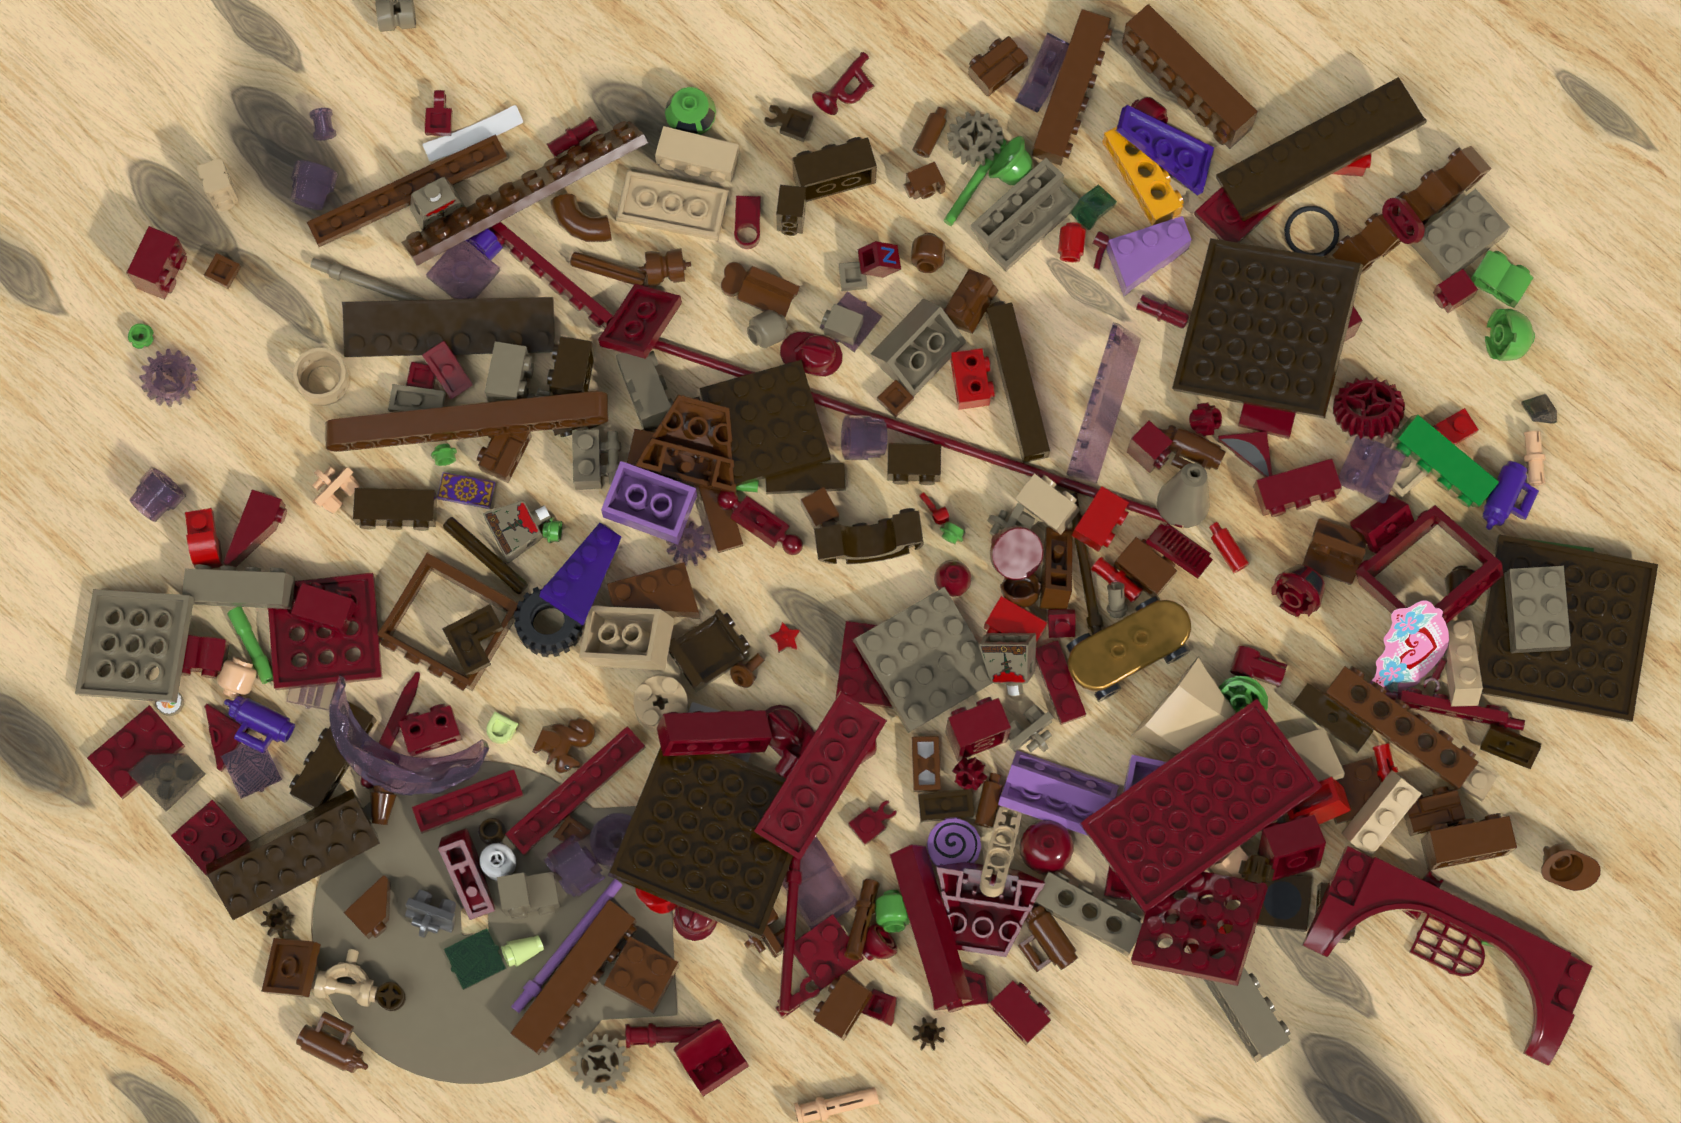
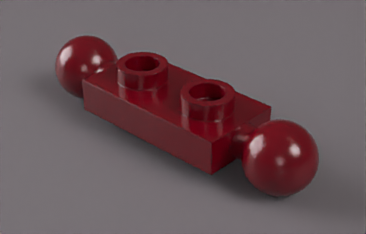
M719 492L717 496L718 505L725 510H734L730 517L733 521L772 548L778 542L782 543V548L788 555H797L802 551V539L796 534L787 535L786 532L790 525L748 496L740 502L737 493Z

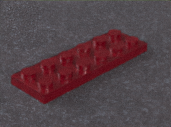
M840 691L754 829V832L801 860L887 720Z

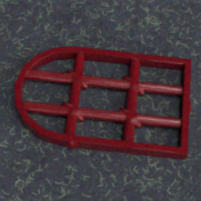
M1428 914L1420 930L1417 932L1416 939L1409 951L1410 954L1447 971L1449 974L1460 977L1471 976L1478 972L1485 960L1484 947L1477 938ZM1429 918L1445 926L1442 934L1425 926ZM1449 928L1466 936L1463 944L1446 935ZM1423 930L1437 936L1439 940L1436 947L1419 939ZM1470 938L1477 943L1481 953L1469 948L1467 944ZM1443 940L1458 946L1460 951L1457 957L1442 951L1440 946ZM1417 943L1433 952L1430 959L1414 951ZM1465 950L1481 958L1477 968L1462 961L1461 957ZM1437 953L1452 960L1454 964L1451 969L1434 961ZM1459 963L1473 970V972L1462 974L1455 972Z

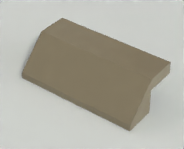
M1047 158L1041 161L970 225V228L988 255L1005 271L1012 267L1081 204V200L1063 183L1064 175Z

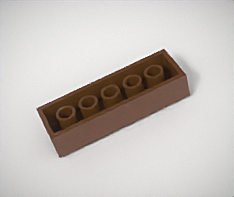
M1149 4L1126 23L1122 39L1124 50L1130 56L1135 55L1141 61L1143 69L1149 74L1153 73L1159 79L1161 87L1167 92L1171 91L1177 97L1178 103L1184 109H1189L1202 127L1209 128L1219 144H1225L1231 149L1252 130L1258 111Z

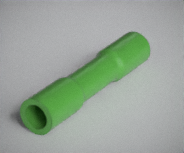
M236 607L230 610L227 615L236 633L243 641L262 684L273 681L272 666L267 656L264 655L243 608Z

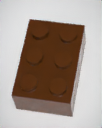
M1501 813L1487 815L1480 822H1475L1474 818L1458 821L1457 825L1449 828L1447 823L1435 825L1421 838L1428 871L1507 856L1517 848L1510 816L1501 817Z

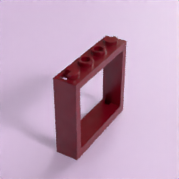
M1434 505L1429 510L1423 511L1409 527H1404L1390 543L1382 545L1372 558L1362 562L1356 570L1359 585L1391 614L1396 609L1408 608L1374 577L1436 525L1440 526L1483 564L1434 606L1443 611L1442 617L1447 624L1504 576L1502 563Z

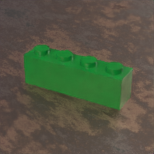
M1418 414L1412 415L1392 439L1397 444L1395 448L1402 455L1413 457L1417 461L1416 466L1426 474L1431 472L1438 478L1436 482L1447 491L1450 489L1458 495L1456 499L1468 508L1470 506L1480 507L1499 483L1498 480Z

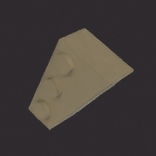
M651 351L646 359L626 353L617 354V362L642 429L645 431L657 429L673 401L671 398H667L664 391L667 390V385L663 375L658 376L655 367L658 366V361L654 351Z

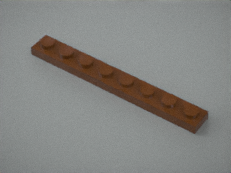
M495 134L308 221L307 224L318 247H321L409 206L413 192L441 177H445L452 185H455L508 160L507 155Z

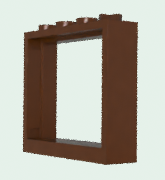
M426 553L377 635L382 641L381 645L392 652H395L397 649L405 653L404 658L415 665L421 662L428 666L427 671L438 678L444 675L452 680L450 684L457 689L464 691L467 688L473 692L486 668L467 678L392 635L431 571L507 613L501 623L504 630L494 634L485 650L489 661L492 660L514 623V614L518 610V603L435 556Z

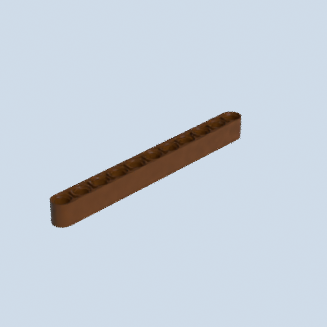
M592 391L331 419L325 422L326 449L342 452L600 425L609 421L608 394Z

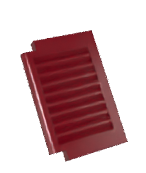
M1160 523L1145 542L1197 579L1213 561L1209 557L1211 555L1209 551L1168 523L1166 526Z

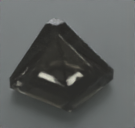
M1547 394L1521 402L1533 422L1557 423V410Z

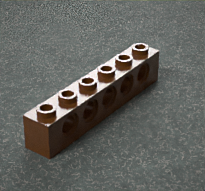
M1344 666L1324 694L1457 790L1460 789L1479 763L1474 759L1476 754L1465 746H1462L1461 749L1452 743L1453 737L1443 730L1436 732L1429 727L1431 722L1420 714L1414 716L1407 711L1409 706L1400 699L1395 698L1393 701L1386 696L1387 690L1378 683L1373 682L1371 685L1363 679L1365 675L1354 666H1351L1350 669ZM1353 687L1364 689V700L1356 701L1352 698L1351 690ZM1381 702L1387 706L1388 712L1386 716L1379 717L1375 715L1373 711L1375 703ZM1403 718L1409 722L1410 729L1407 733H1401L1396 729L1395 723L1397 719ZM1426 734L1431 738L1432 745L1429 749H1423L1419 746L1418 737L1420 735ZM1448 750L1453 753L1454 762L1451 765H1445L1441 762L1440 754L1442 751Z

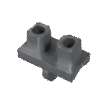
M418 890L413 899L408 898L405 917L413 919L411 925L420 928V937L425 938L428 931L437 934L439 929L451 933L455 923L456 903L454 901L442 899L439 908L430 905L432 895L429 892Z

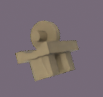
M1017 503L1008 522L1005 521L1008 512L1004 510L1000 511L998 517L994 515L989 516L987 521L993 525L989 533L994 536L999 530H1004L1011 526H1023L1031 529L1035 518L1024 512L1025 506Z
M1034 704L1023 714L1031 723L1028 728L1024 730L1016 720L1010 723L1011 730L1008 739L1010 740L1009 746L1014 752L1030 739L1033 741L1026 746L1030 752L1034 751L1037 747L1043 752L1049 749L1045 741L1052 736L1048 730L1041 735L1038 733L1052 723L1053 716L1049 711L1044 713Z

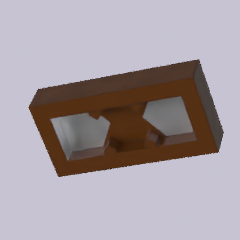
M939 736L912 737L913 792L941 791Z

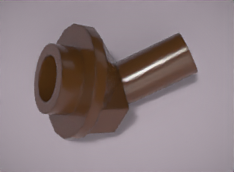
M757 653L746 664L740 661L730 670L733 682L740 687H751L757 678L753 671L765 659Z

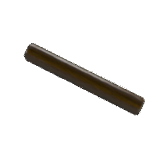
M450 517L443 524L444 530L517 594H521L527 588V582L455 518Z

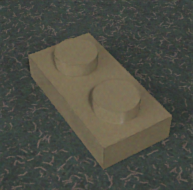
M392 384L388 410L389 412H404L444 407L446 393L440 390Z

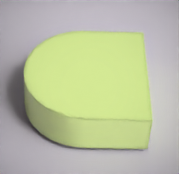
M494 712L487 724V735L494 743H507L512 739L519 724Z

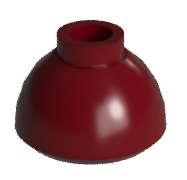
M958 560L943 562L937 568L934 576L937 589L940 590L945 587L950 597L964 594L969 589L972 579L969 568Z
M872 924L868 929L862 954L869 961L873 959H888L897 954V944L892 936L884 931V928Z

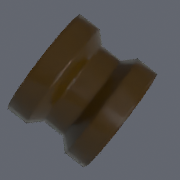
M386 982L378 988L376 1000L385 1010L390 1012L397 1011L404 1005L406 994L397 983Z

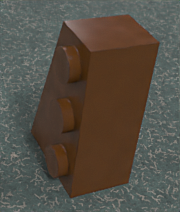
M685 562L607 584L613 607L661 609L672 618L687 617L700 619Z

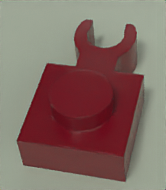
M889 800L882 802L879 810L875 813L868 807L848 823L864 846L886 830L882 823L884 820H890L896 816V810L891 814H886L883 811V808L890 803Z

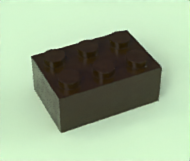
M854 137L841 145L828 144L815 152L809 150L802 151L792 158L794 181L796 186L806 187V202L876 183L877 165L868 137L863 139L861 137Z

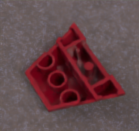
M969 862L938 865L936 868L940 880L942 899L957 950L1007 957L1045 882L1020 870L1009 869L1002 894L996 897H989L980 890V880L984 865ZM992 874L989 885H995L997 875Z

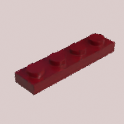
M513 769L413 806L412 810L420 832L423 834L524 795Z

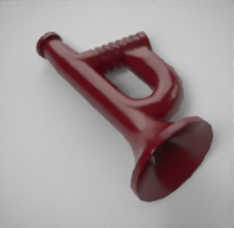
M861 52L860 56L853 61L831 89L825 92H814L812 94L814 103L825 113L836 115L838 113L837 98L845 104H854L866 92L871 91L875 86L862 70V66L869 59V56L865 52ZM855 76L860 84L853 93L849 94L845 91V87Z

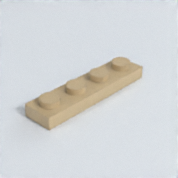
M1403 721L1398 731L1407 733L1410 725ZM1422 734L1418 737V744L1423 749H1429L1432 745V740L1426 734ZM1390 742V747L1420 764L1418 761L1413 759L1407 753H1405L1400 748H1398ZM1444 750L1440 754V760L1445 765H1451L1454 762V755L1452 752ZM1476 765L1460 789L1482 802L1497 777Z

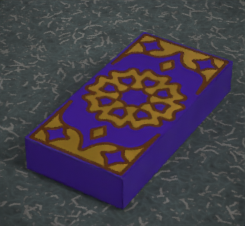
M443 472L437 498L438 500L490 509L496 484L493 481Z

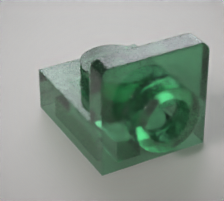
M1098 184L1079 199L1071 214L1087 230H1090L1099 218L1114 208L1117 201Z

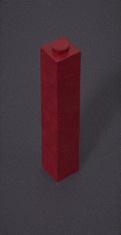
M911 844L890 854V858L936 1009H946L949 1013L956 1012L964 1008L963 1004L973 999L926 846Z

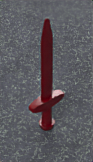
M416 672L404 687L377 747L364 745L361 747V751L372 759L365 776L360 779L361 786L366 789H372L373 785L376 784L374 780L382 764L389 766H398L399 761L390 755L389 751L400 730L399 722L404 720L416 695L420 678L419 672Z

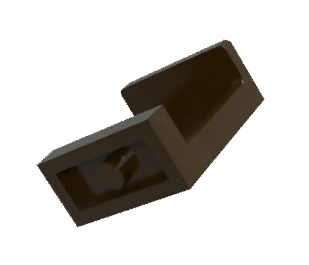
M720 609L716 610L712 617L679 639L675 640L673 638L670 640L668 652L695 692H698L731 670L740 661L743 662L749 658V651L747 649L750 648L748 641L742 634L739 636L733 629L736 626L727 612L723 614Z

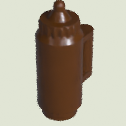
M1169 425L1168 429L1159 428L1173 441L1170 450L1176 455L1171 465L1182 469L1185 465L1191 463L1185 460L1188 459L1201 465L1204 469L1210 470L1213 468L1218 470L1226 451L1220 449V445L1182 427Z
M1041 905L1038 907L1033 906L1025 919L1032 935L1021 942L1018 947L1036 973L1051 962L1054 966L1057 965L1060 970H1063L1078 959L1075 953L1077 950L1052 914ZM1034 939L1037 940L1049 958L1044 962L1041 961L1029 944Z
M325 1011L317 1026L313 1025L311 1027L306 1024L297 1038L296 1044L301 1046L302 1051L342 1071L354 1073L357 1069L367 1070L369 1067L363 1061L364 1053L348 1042L354 1026ZM324 1024L344 1033L343 1039L323 1030Z

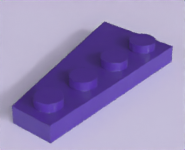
M1129 105L1123 107L1116 131L1197 196L1203 193L1214 147Z
M599 523L544 586L539 597L584 626L622 537L602 523Z

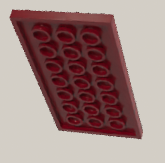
M1256 699L1083 820L1080 826L1143 913H1146L1320 790L1322 786L1258 699Z

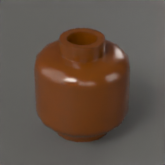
M925 233L918 236L912 243V264L922 273L935 272L945 262V242L933 233Z

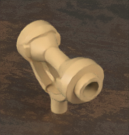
M349 949L345 963L339 962L326 971L320 970L318 975H314L311 991H314V997L326 998L327 995L334 993L351 995L357 1000L358 1004L369 1007L371 1002H376V993L379 987L374 986V980L369 979L365 971L356 965L359 952ZM340 977H350L356 984L341 983L336 980Z

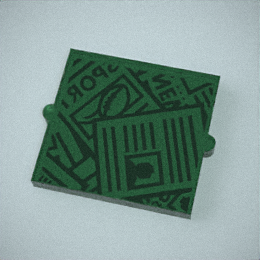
M487 928L444 949L452 966L451 972L456 974L463 990L507 969L498 952L500 947L495 945Z

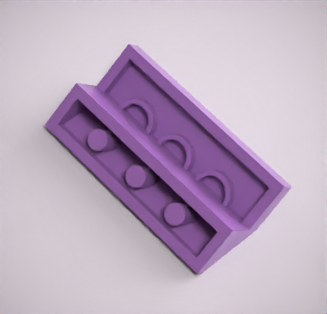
M1017 750L998 805L1041 820L1057 822L1067 829L1087 835L1080 826V823L1115 799L1119 785Z

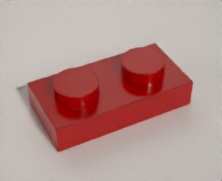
M1465 408L1433 426L1454 445L1479 431Z

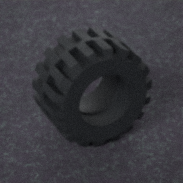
M536 587L533 588V593L529 594L527 592L523 596V601L519 600L517 604L518 610L514 614L515 628L523 645L527 649H531L532 653L536 655L540 653L542 657H548L549 654L557 657L560 656L559 653L562 651L565 653L569 652L571 645L575 647L578 643L577 638L582 635L583 625L563 613L565 621L559 631L548 635L537 632L533 626L536 615L544 609L557 608L539 597L541 590Z

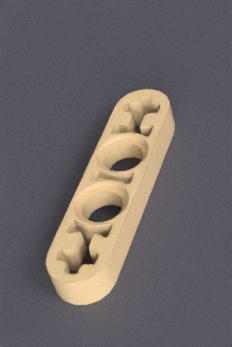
M1003 806L997 812L980 880L981 892L989 897L999 896L1004 890L1022 817L1021 812ZM1007 815L1012 816L1010 827L1005 826ZM1006 835L1011 841L1006 844L1000 843L996 837ZM993 857H1001L1005 860V863L1003 865H995L991 862V859ZM992 874L997 875L994 886L989 885Z

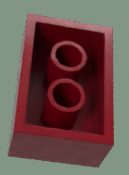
M987 697L976 702V707L968 710L966 707H961L951 712V716L947 720L945 733L957 762L962 757H971L1008 741L1011 726L999 698L992 700L991 697Z

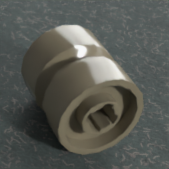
M375 0L380 32L394 31L396 26H399L402 30L416 28L413 0Z

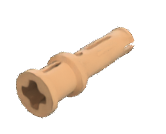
M872 1087L826 1100L823 1097H817L816 1101L800 1105L798 1102L793 1104L797 1122L808 1123L816 1120L824 1122L826 1119H829L828 1116L874 1104L877 1105L879 1101L876 1089Z

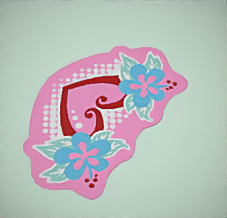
M1426 600L1417 602L1408 608L1393 611L1391 614V628L1383 640L1385 650L1376 661V674L1370 682L1371 685L1373 682H1376L1388 692L1397 693L1419 684L1421 678L1440 661L1448 647L1449 633L1442 617L1443 611L1441 609L1435 608L1431 602Z

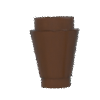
M373 785V792L370 791L373 824L388 825L397 794H394L395 787Z

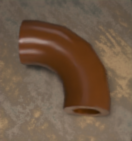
M562 194L551 199V207L558 224L572 237L585 242L612 241L607 215L592 217L584 214L577 204L576 196L573 194Z

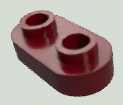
M1388 199L1383 205L1382 214L1396 236L1405 244L1420 242L1424 236L1425 228L1417 214L1405 199Z

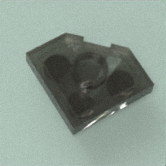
M147 753L128 771L129 775L165 811H168L206 775L186 753Z

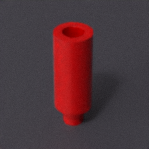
M1218 522L1209 527L1213 533L1211 540L1233 574L1250 564L1227 528L1222 529Z

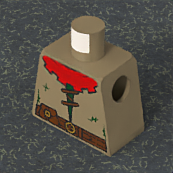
M441 177L411 194L410 210L422 231L429 228V225L435 220H444L451 216L456 209L465 207L456 189L445 177Z
M519 501L483 513L485 521L507 563L516 559L543 538L538 526L549 521L551 518L544 505L530 512L525 501Z
M987 633L980 642L979 648L990 681L994 684H1006L1007 693L1010 696L1022 694L1024 692L1022 684L1028 683L1035 672L1036 633Z

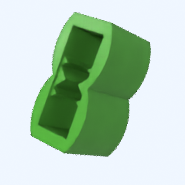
M1489 250L1472 275L1471 280L1479 289L1492 294L1499 301L1515 308L1534 277L1530 275V271L1526 267L1511 264L1503 253Z

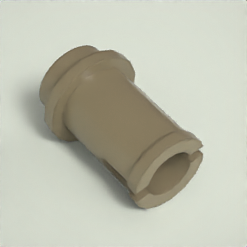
M1121 582L1110 583L1111 585H1107L1109 605L1106 609L1111 617L1121 618L1125 616L1128 610L1124 597L1125 587Z

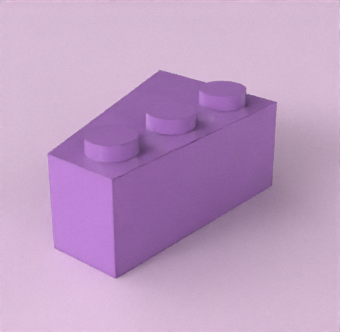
M1183 216L1108 241L1106 251L1123 296H1126L1140 283L1148 280L1151 275L1167 266L1189 249L1192 239Z

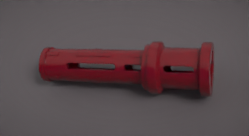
M648 1023V1026H630V1024H625L626 1048H631L633 1045H648L649 1048H653L658 1043H679L682 1039L690 1037L701 1030L704 1025L656 1027V1024Z

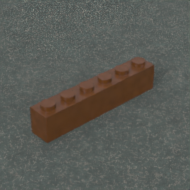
M1081 9L1033 146V157L1042 160L1047 158L1051 163L1060 166L1064 158L1069 159L1073 144L1069 143L1072 134L1077 136L1081 125V120H1078L1080 111H1086L1089 97H1086L1088 88H1094L1097 74H1094L1096 65H1102L1105 51H1102L1104 42L1109 44L1113 33V28L1109 27L1111 18Z
M608 900L510 1034L539 1055L542 1051L546 1053L555 1042L553 1035L558 1029L563 1030L570 1022L572 1017L569 1014L575 1006L580 1008L587 999L588 994L585 992L590 985L596 986L605 973L602 971L608 961L612 964L621 952L618 947L623 940L628 941L629 937L635 934L637 927H635L636 919L611 900Z

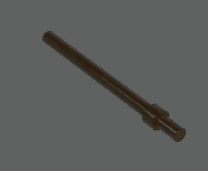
M1071 493L1077 499L1075 504L1080 509L1077 493ZM1080 511L1071 521L1073 531L1081 520ZM1074 538L1088 617L1086 618L1087 627L1091 629V634L1094 635L1102 630L1101 627L1104 626L1102 615H1099L1087 546Z

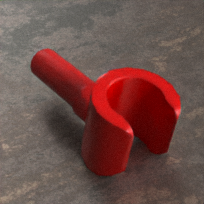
M925 492L920 494L919 497L931 511L936 524L940 525L949 521V513L945 506L937 509Z

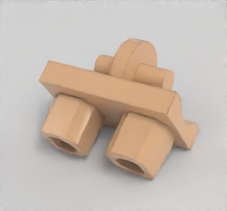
M329 467L324 473L319 469L314 472L318 480L312 486L317 491L324 484L327 486L312 501L317 507L322 506L325 510L334 514L343 503L333 493L340 487L347 495L351 496L354 493V489L360 487L352 476L353 471L349 467H345L332 481L330 478L336 473L332 467Z

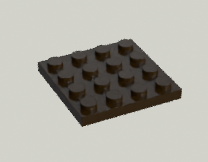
M801 360L700 388V394L704 402L729 408L732 434L731 451L732 460H734L733 475L736 486L831 460Z

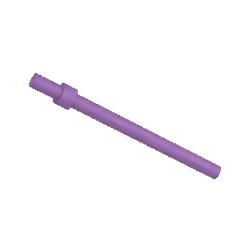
M614 879L535 978L533 980L529 979L523 987L524 991L511 1006L517 1013L524 1009L532 997L536 998L542 991L541 986L583 936L608 900H612L623 885L618 880Z

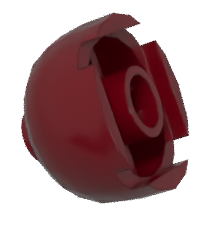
M1040 820L1031 824L1023 833L1019 844L1020 855L1024 864L1042 875H1047L1048 872L1054 874L1055 871L1063 870L1070 862L1074 852L1073 839L1069 830L1061 824L1050 820Z

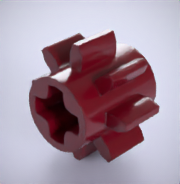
M1209 402L1197 404V409H1193L1190 413L1189 423L1197 434L1202 433V436L1214 435V430L1219 429L1222 424V414L1218 408H1215V405L1210 406Z
M962 757L952 770L956 774L954 782L964 790L973 788L976 791L988 777L983 773L985 764H982L976 757L968 760L966 757Z

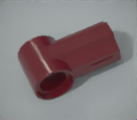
M1238 646L1230 673L1235 676H1248L1280 687L1287 664L1264 657L1253 648Z

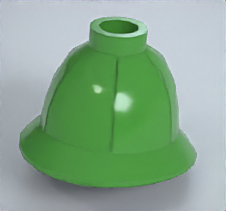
M1022 136L1013 138L1002 149L989 170L988 176L990 178H999L1006 184L1015 186L1034 169L1033 160L1025 149V141Z

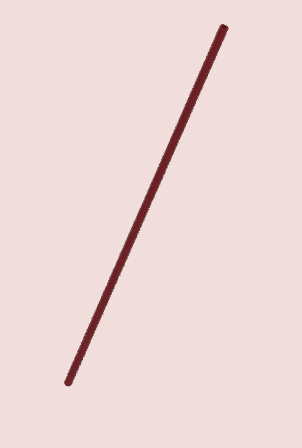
M659 339L653 349L735 377L755 373ZM811 391L814 403L932 444H941V447L1030 477L1036 474L1042 478L1045 475L1055 482L1056 486L1094 498L1099 491L1098 488ZM1121 497L1129 502L1126 507L1127 510L1168 523L1161 517L1157 508ZM1177 524L1174 525V526H1177V527L1182 528V525H1177Z

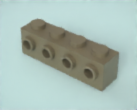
M195 565V569H185L182 595L194 597L193 605L292 609L295 577L287 574L286 569L270 568V572H261V568L245 567V571H236V567L220 566V570H211L212 567L207 565Z

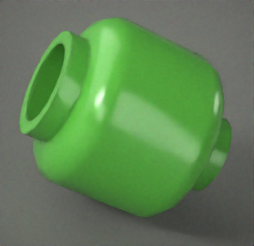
M887 890L883 893L884 895L876 899V922L886 932L895 933L903 931L910 921L902 894L898 890Z

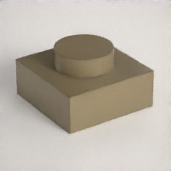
M859 262L839 263L841 291L867 289V277L861 274Z

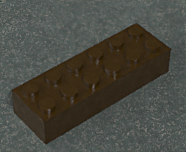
M350 789L206 865V872L232 920H235L380 844V841L354 790Z

